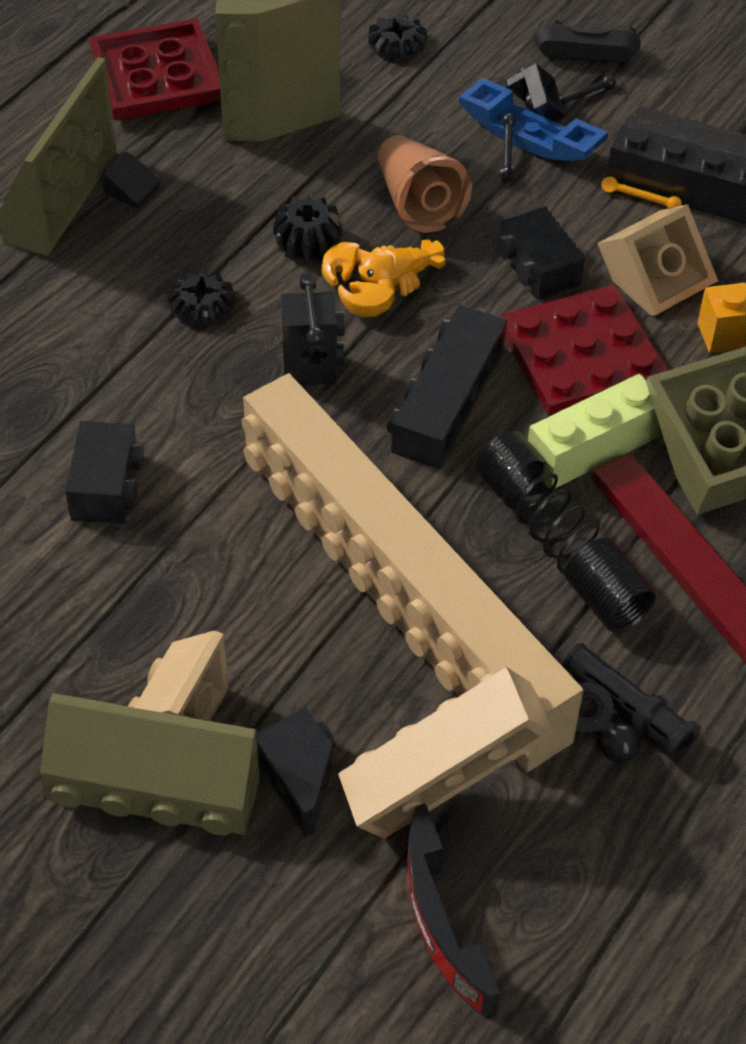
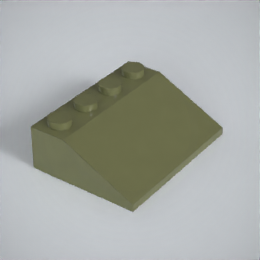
M216 0L215 17L224 141L262 142L340 117V0Z
M97 57L24 160L4 202L0 205V226L4 244L48 256L102 176L103 171L116 155L117 149L106 61L104 58Z
M746 347L647 377L646 384L676 478L696 515L745 500Z

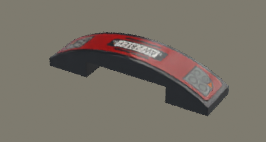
M426 803L417 805L410 826L407 878L411 906L419 933L436 967L455 992L483 1017L495 1016L500 992L481 944H475L462 949L458 947L432 879V875L441 873L443 846Z

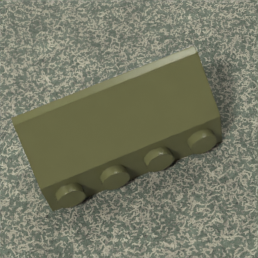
M52 693L48 706L40 769L47 799H52L55 803L65 807L84 805L101 808L106 813L119 817L128 816L129 814L149 817L167 826H176L180 823L198 826L215 835H228L230 833L246 835L260 782L256 729Z

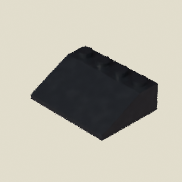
M643 106L622 124L610 149L606 177H614L620 184L663 197L677 196L681 199L682 206L688 205L689 208L746 224V135Z

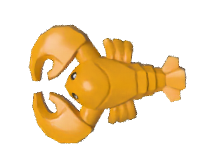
M428 239L422 241L421 249L418 247L394 248L392 245H389L388 247H376L372 252H367L360 249V246L356 243L342 242L331 247L324 255L322 275L326 282L336 286L338 285L337 272H342V280L347 281L353 275L355 264L359 265V274L365 282L356 281L349 283L352 293L340 285L338 287V294L341 302L350 313L360 317H376L389 310L394 301L395 291L400 289V294L407 296L408 293H412L420 287V281L416 275L418 272L424 270L428 265L439 269L445 265L444 248L438 240L432 243Z

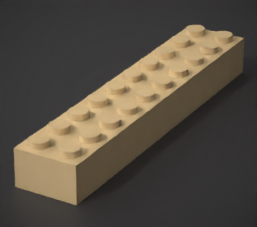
M288 373L244 396L242 426L246 434V447L243 451L249 466L255 472L261 471L269 480L270 487L276 497L281 501L286 500L292 506L300 524L306 530L312 529L321 539L328 556L334 561L339 560L345 566L356 588L361 592L367 591L377 603L378 610L384 620L389 624L395 623L404 633L413 653L418 657L424 656L434 667L436 676L443 687L449 691L454 690L458 696H461L477 686L485 675L508 667L532 683L554 734L513 760H516L524 771L528 773L574 742L584 689L303 387Z

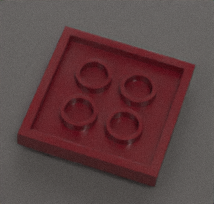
M198 18L88 37L94 62L97 57L104 58L106 61L113 121L221 101L219 71Z
M615 284L499 315V317L507 319L505 340L548 417L637 374H640L647 380L649 376L668 371Z

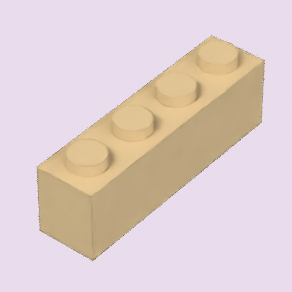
M505 667L502 670L485 675L477 686L461 696L446 700L439 705L436 712L417 724L402 728L397 732L395 738L381 747L361 754L356 758L354 764L338 773L356 826L385 839L411 823L417 805L426 803L428 810L431 811L554 734L532 683L508 667Z

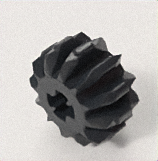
M308 194L306 199L299 200L292 196L290 204H280L279 211L275 215V221H273V234L275 235L279 251L287 252L291 260L304 257L307 263L311 257L323 260L327 251L339 244L343 235V223L337 211V206L328 205L325 197L312 200Z

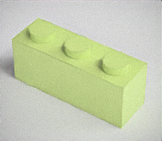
M637 374L529 427L528 442L545 461L544 471L541 476L549 473L557 474L558 482L555 487L557 488L658 438L661 428L646 380L640 374ZM549 477L542 481L550 489L554 483V478Z

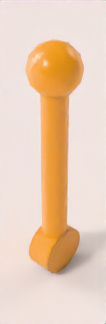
M606 177L601 184L602 189L608 193L614 191L622 192L665 205L668 209L682 206V201L677 196L667 198L618 183L614 177Z

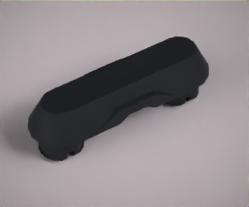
M546 19L539 24L533 35L534 44L544 55L571 57L580 60L626 62L639 52L641 47V40L632 26L624 28V26L620 25L615 29L598 28L592 30L582 29L579 26L562 25L557 20L550 22L549 19Z

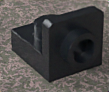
M535 63L532 66L524 67L516 75L505 80L506 88L512 90L513 94L521 100H527L534 113H540L545 118L554 122L566 116L555 78Z

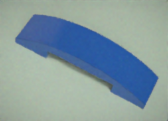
M481 78L459 96L461 106L481 125L503 140L505 127L502 126V117L505 114H513L517 122L512 129V145L544 158L563 161L585 159L608 139L607 131L577 118L569 125L563 126L513 104L512 90L484 78Z

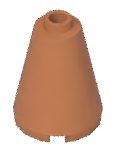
M395 135L384 141L378 151V163L397 213L405 224L412 230L419 232H436L446 228L444 223L453 216L458 219L464 213L471 199L473 184L461 162L403 135Z

